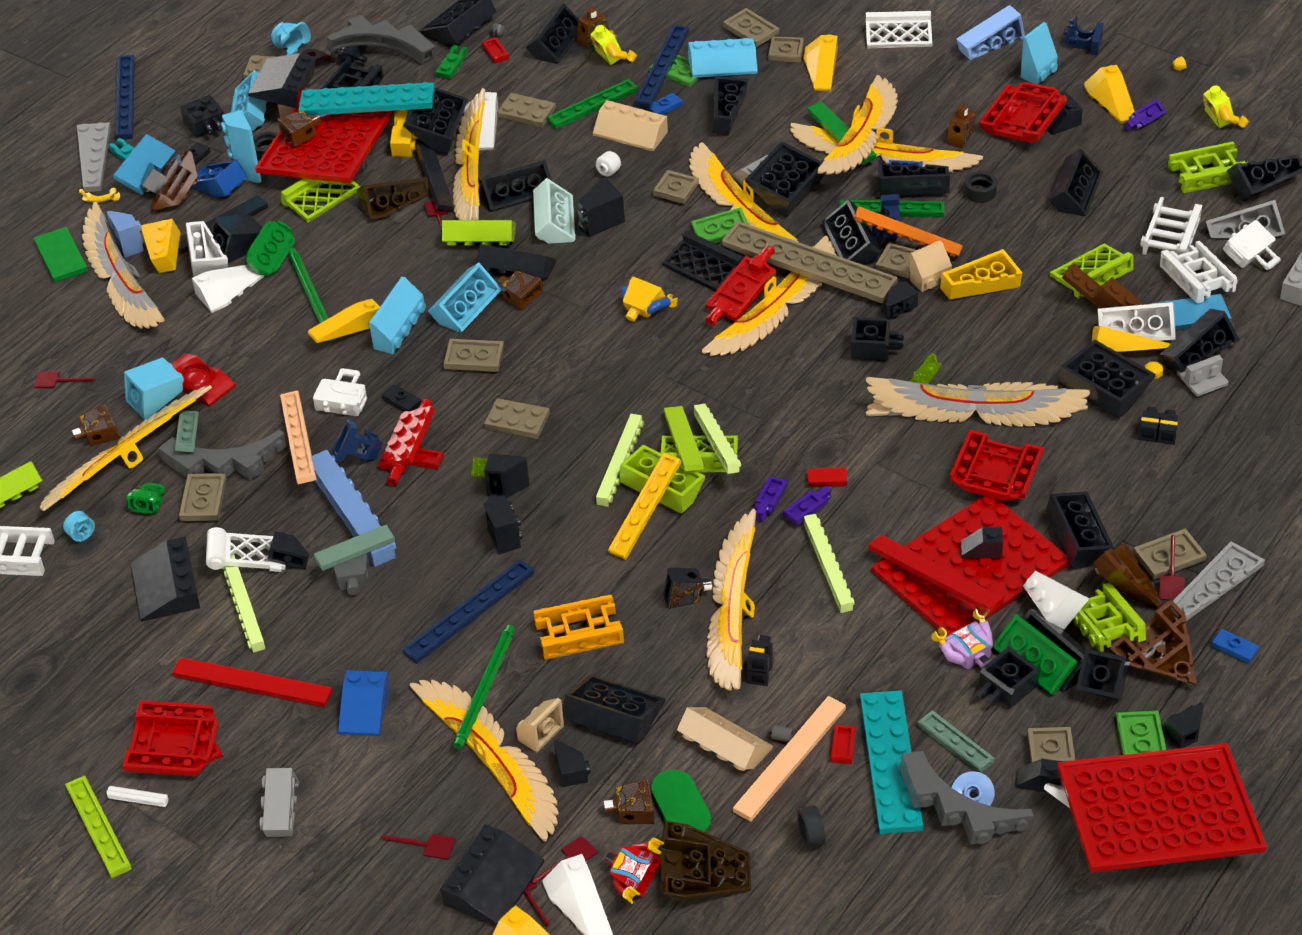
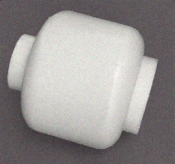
M611 151L605 152L596 161V168L603 176L613 175L621 166L619 156Z

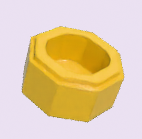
M1148 362L1145 365L1146 369L1156 374L1154 379L1162 376L1163 366L1160 363Z

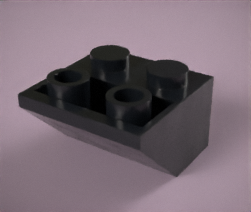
M501 454L488 455L484 468L487 497L491 495L498 497L505 495L508 498L529 487L527 457Z

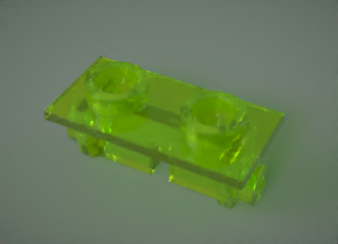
M931 353L926 356V360L915 371L910 382L929 384L942 367V364L937 363V356Z

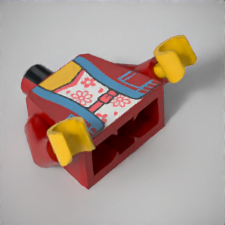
M652 838L649 842L633 844L630 847L623 846L619 855L611 851L606 855L605 863L612 866L610 874L614 877L613 884L619 895L631 904L634 903L632 899L635 895L643 898L662 861L654 854L655 852L660 855L661 851L658 848L660 845H664V842L657 838Z

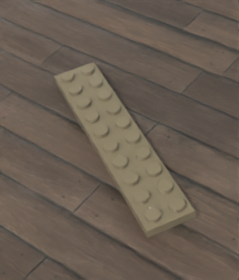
M739 221L735 223L721 241L722 247L750 257L759 255L766 245L772 246L775 249V253L768 259L767 263L879 303L885 301L891 287L895 286L898 280L896 276Z

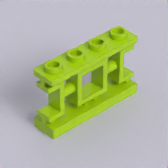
M1228 142L1170 154L1168 168L1171 171L1180 170L1182 172L1179 175V184H1182V192L1188 193L1232 184L1233 182L1226 170L1237 163L1243 164L1246 162L1235 161L1238 150L1235 148L1234 142ZM1211 163L1214 165V167L1207 169L1202 167V165Z
M1111 583L1103 584V591L1095 590L1096 596L1089 598L1072 619L1074 625L1080 628L1082 635L1089 639L1091 646L1100 652H1104V645L1107 648L1111 647V640L1121 638L1123 635L1127 636L1130 641H1133L1134 638L1138 642L1146 640L1145 622ZM1110 616L1109 618L1097 621L1098 618Z

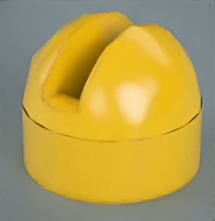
M1182 56L1176 58L1172 63L1175 70L1181 71L1187 68Z

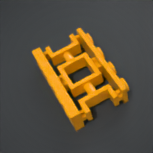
M612 595L543 608L533 612L536 629L547 628L549 636L540 637L545 660L624 643L623 628L620 621L609 622L608 615L616 614ZM600 613L602 615L601 617L591 618V615ZM587 621V628L570 631L569 623ZM562 622L563 624L552 627L551 625L552 623ZM602 624L605 625L604 628H599V629H595V628H594V626H598V625H602ZM564 632H565V635H566V636H561V637H557V638H555V636H554L555 634H560V633H564Z

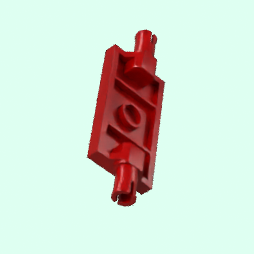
M766 245L760 254L753 258L745 256L707 301L706 308L711 310V313L705 318V321L709 325L714 326L721 316L737 321L764 289L765 284L776 274L775 268L767 264L768 259L775 253V249L772 246Z
M429 399L422 400L418 409L402 413L394 428V432L378 465L382 471H391L386 479L390 486L398 485L402 473H405L408 464L413 463L435 413L432 407L433 403Z

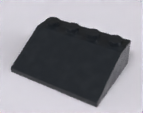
M457 0L418 31L423 36L442 44L457 45L462 42V38L471 35V31L480 28L483 22L490 20L497 11L491 0Z
M297 53L267 58L248 96L297 108L302 90H306L314 74L316 57Z
M435 88L433 108L409 110L403 127L431 149L448 155L465 113L468 98Z
M781 141L745 179V182L771 209L787 217L823 178V173H818V169L823 162Z
M1094 340L1060 366L1058 383L1067 389L1089 390L1090 394L1085 399L1115 417L1120 418L1131 409L1155 378L1156 374L1099 341Z
M186 536L167 540L131 562L141 622L200 609Z
M590 674L565 695L562 712L563 718L571 723H579L587 726L589 729L601 730L610 736H619L625 738L628 742L638 743L647 734L665 703V698Z
M485 824L440 888L443 903L445 906L497 926L499 920L517 904L545 861L506 832Z

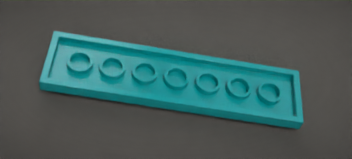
M423 82L415 84L302 90L299 111H304L310 116L315 114L327 115L433 108L435 85L434 82Z
M902 690L860 693L879 834L923 831L921 808L913 807L899 767L902 754L911 753Z

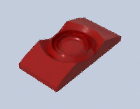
M185 353L172 363L173 368L183 376V392L189 394L194 390L211 385L212 388L197 398L198 401L208 407H211L236 387V384L224 372L206 365L196 355Z

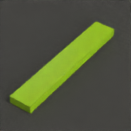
M683 407L664 408V415L684 471L704 469V463Z
M86 776L66 783V788L111 878L131 870V865Z

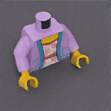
M976 608L973 616L980 623L975 621L948 636L943 627L938 629V633L936 631L932 633V640L940 643L939 647L948 661L962 665L966 669H970L977 664L983 668L991 661L989 657L993 647L992 632L988 621L985 620L988 612L981 609L983 613L981 616Z

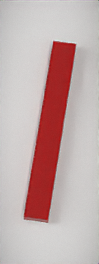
M884 535L879 536L868 544L870 551L988 613L993 612L1003 604V597Z
M182 657L179 658L172 672L173 677L321 707H326L333 692L332 687Z

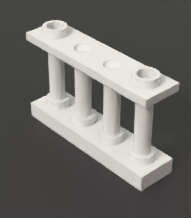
M1160 197L1158 204L1155 203L1154 215L1146 237L1142 236L1140 247H1143L1142 254L1146 255L1149 247L1174 251L1178 255L1189 252V246L1192 244L1201 219L1202 205L1195 204L1193 211L1190 210L1188 212L1163 207L1164 197ZM1162 213L1187 218L1188 221L1184 223L1160 218ZM1158 224L1183 229L1184 232L1180 234L1156 229V226ZM1154 235L1178 240L1181 244L1175 245L1152 240V237Z
M0 526V574L43 576L45 569L40 555L44 544H54L55 542L51 528ZM6 542L17 543L12 556L2 555ZM25 543H36L31 557L21 556Z

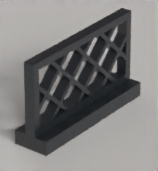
M686 230L682 234L683 239L662 261V265L717 291L742 261L743 257ZM684 246L690 248L691 250L680 253V250ZM702 254L704 258L694 259L693 255ZM692 256V260L682 262L681 257ZM679 258L680 260L679 263H670L672 259ZM715 260L719 263L717 265L708 266L709 261ZM706 262V267L696 269L695 264ZM684 266H694L692 270L686 271L683 269ZM729 267L732 269L730 272L722 273V268ZM720 269V274L710 276L709 271ZM708 272V276L699 277L697 273ZM722 278L718 286L711 282V280Z

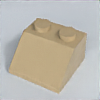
M941 240L910 253V281L921 292L941 284L942 273L952 269V264Z
M556 698L542 702L532 710L525 720L520 721L516 727L518 741L537 753L564 727L561 700Z

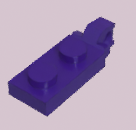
M1155 99L1133 112L1128 117L1130 120L1127 121L1124 128L1129 131L1136 127L1138 130L1162 117L1167 111L1158 99Z
M769 476L756 499L757 521L764 522L767 513H773L788 486V481Z
M825 486L818 492L811 490L783 511V516L794 525H800L804 522V516L815 514L828 503L827 501L832 498L831 489Z

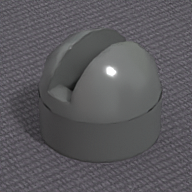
M494 23L491 30L494 36L497 34V37L502 36L505 27Z

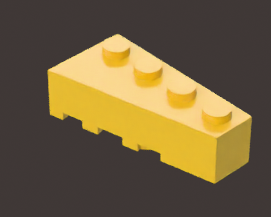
M397 110V113H395L390 141L392 156L412 157L413 150H416V140L418 138L403 127L409 110Z
M1004 249L942 273L940 288L949 300L1020 287L1023 273Z

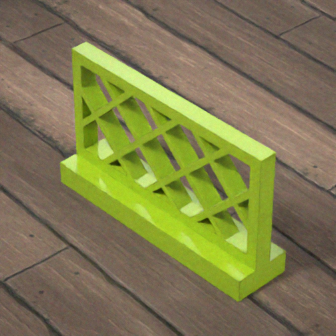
M303 178L281 192V201L285 207L289 206L306 222H310L357 193V189L360 186L353 180L349 184ZM323 184H329V188H319V187L322 186ZM341 185V189H331V186ZM344 185L353 187L350 190L343 189ZM310 192H316V197L306 195ZM318 193H328V197H318ZM331 193L340 194L338 198L330 197ZM300 200L303 201V205L294 204V202ZM305 201H315V206L305 205ZM317 202H327L325 206H317ZM304 210H314V213L308 216Z
M1104 243L1051 271L1050 277L1072 289L1074 296L1080 299L1084 296L1063 280V275L1059 274L1065 273L1068 267L1074 263L1076 266H1082L1080 268L1082 271L1088 273L1087 275L1099 285H1103L1111 277L1117 279L1134 270L1133 254L1129 252L1122 254ZM1084 266H1094V268H1084Z
M662 436L660 453H666L680 459L675 444L671 446L667 444L674 443L672 436ZM694 436L697 447L703 448L699 453L704 463V469L695 471L726 472L712 446L705 444L709 442L707 437ZM726 436L727 442H734L730 444V447L733 448L734 454L737 455L738 436Z

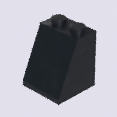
M606 177L602 178L578 201L579 228L588 237L625 222L623 195Z
M251 215L214 217L211 233L215 242L219 244L222 253L228 258L229 264L246 256L247 251L263 227Z

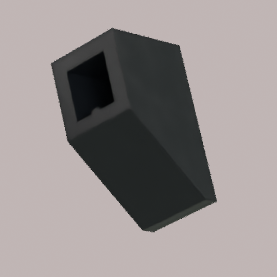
M906 281L890 289L886 303V318L888 320L918 306V292Z
M1202 702L1195 706H1189L1186 710L1173 714L1166 720L1165 733L1179 749L1185 748L1198 740L1204 708Z

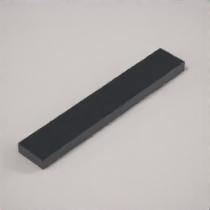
M417 142L416 150L427 177L436 208L453 212L455 207L435 150L424 143Z
M257 195L219 216H254L268 208V204ZM214 219L205 223L210 232ZM187 233L180 236L178 251L182 254L189 251Z

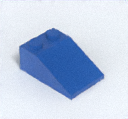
M237 160L208 164L197 172L198 181L194 187L190 188L213 197H227L234 188L242 185V181L247 176Z
M346 670L342 689L338 734L380 736L390 690L387 672Z

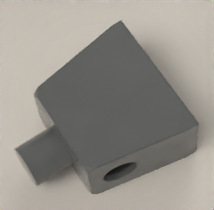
M368 553L332 567L339 590H347L348 594L356 595L359 593V588L368 585L370 568Z

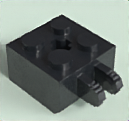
M211 95L180 106L183 122L195 137L205 133L212 135L215 129L218 132L222 131V115L225 114Z
M854 317L851 358L888 360L889 350H900L904 347L902 342L904 335L901 332L890 331V321L887 318Z
M491 495L484 503L487 519V531L498 554L521 548L520 540L523 537L518 527L521 526L519 516L514 515L512 502H508L505 495L499 497Z
M1007 647L980 671L979 686L982 688L977 695L982 699L991 694L987 701L989 705L993 706L1001 701L1009 708H1012L1038 686L1040 669L1010 647Z

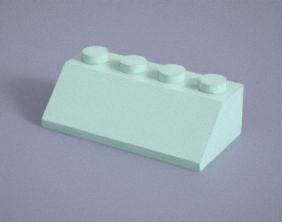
M546 178L533 190L535 235L548 244L574 242L573 195Z

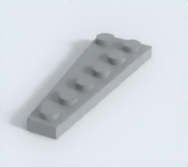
M110 123L77 125L84 192L102 190L111 130Z
M1231 541L1173 602L1185 613L1186 621H1188L1263 567L1265 560Z

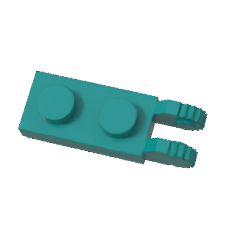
M122 138L117 139V144L121 149L114 143L109 144V149L117 158L124 162L135 148L127 144Z

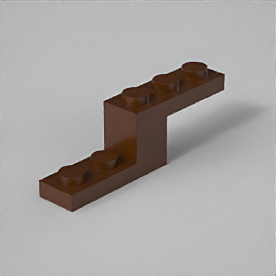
M1074 263L1068 267L1062 276L1063 280L1099 309L1109 308L1113 304L1118 307L1145 305L1113 277L1103 285H1099Z

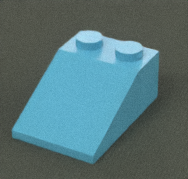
M1045 22L1023 37L1021 78L1033 84H1039L1044 81L1058 67V56L1047 23Z

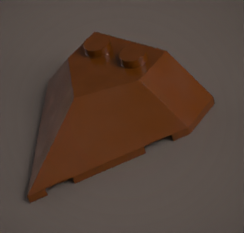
M186 148L184 153H180L171 160L170 164L165 165L164 170L167 179L152 201L153 209L157 210L179 205L181 201L184 202L188 197L190 187H194L197 183V171L191 149Z
M1125 543L1119 545L1114 550L1112 548L1107 550L1093 563L1096 566L1095 571L1102 578L1105 577L1122 593L1156 609L1164 605L1161 603L1159 595L1147 574L1138 566L1140 562Z
M1172 599L1156 610L1154 618L1145 624V641L1138 642L1135 638L1133 641H1130L1123 635L1109 647L1114 655L1127 657L1130 660L1129 666L1193 685L1197 684L1193 669L1194 664L1189 634L1187 633L1186 615Z

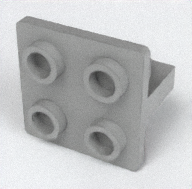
M1220 355L1187 366L1183 372L1177 371V375L1196 396L1227 386L1229 382L1221 373L1223 359Z

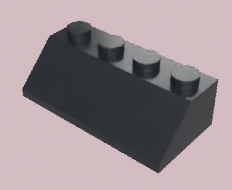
M562 3L550 13L525 48L538 60L558 64L577 38L579 18Z
M1079 149L1065 158L1049 201L1060 212L1086 216L1103 171L1082 149Z
M545 159L481 177L478 183L482 197L489 210L492 211L534 199L533 190L546 178L551 181L552 179Z
M848 199L827 216L822 223L839 257L862 265L870 264L882 254V251L870 227L865 222L860 223L854 219L858 207Z
M480 244L477 263H480L487 271H492V268L498 269V273L508 274L509 271H519L541 279H548L557 261L555 258L484 244Z
M1088 492L1055 493L1050 495L1045 511L1071 567L1090 566L1104 552L1111 548L1114 550V546Z
M1029 609L1023 619L1078 661V664L1060 687L1063 691H1067L1078 682L1085 648L1062 628L1048 622L1040 611Z

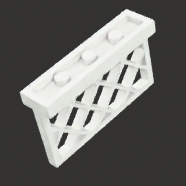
M931 11L866 12L867 48L932 47ZM919 27H928V28H926V29L923 31V30H921ZM870 28H879V29L874 32V31L871 30ZM886 28H895V29L892 30V31H889V30L886 29ZM883 31L887 35L885 37H881L878 34ZM900 31L903 35L898 37L895 33ZM917 31L920 34L915 37L911 33ZM924 36L928 41H921L919 39ZM874 37L879 40L878 42H870ZM892 37L893 39H895V41L889 42L887 41V39ZM909 37L912 40L905 42L903 39Z

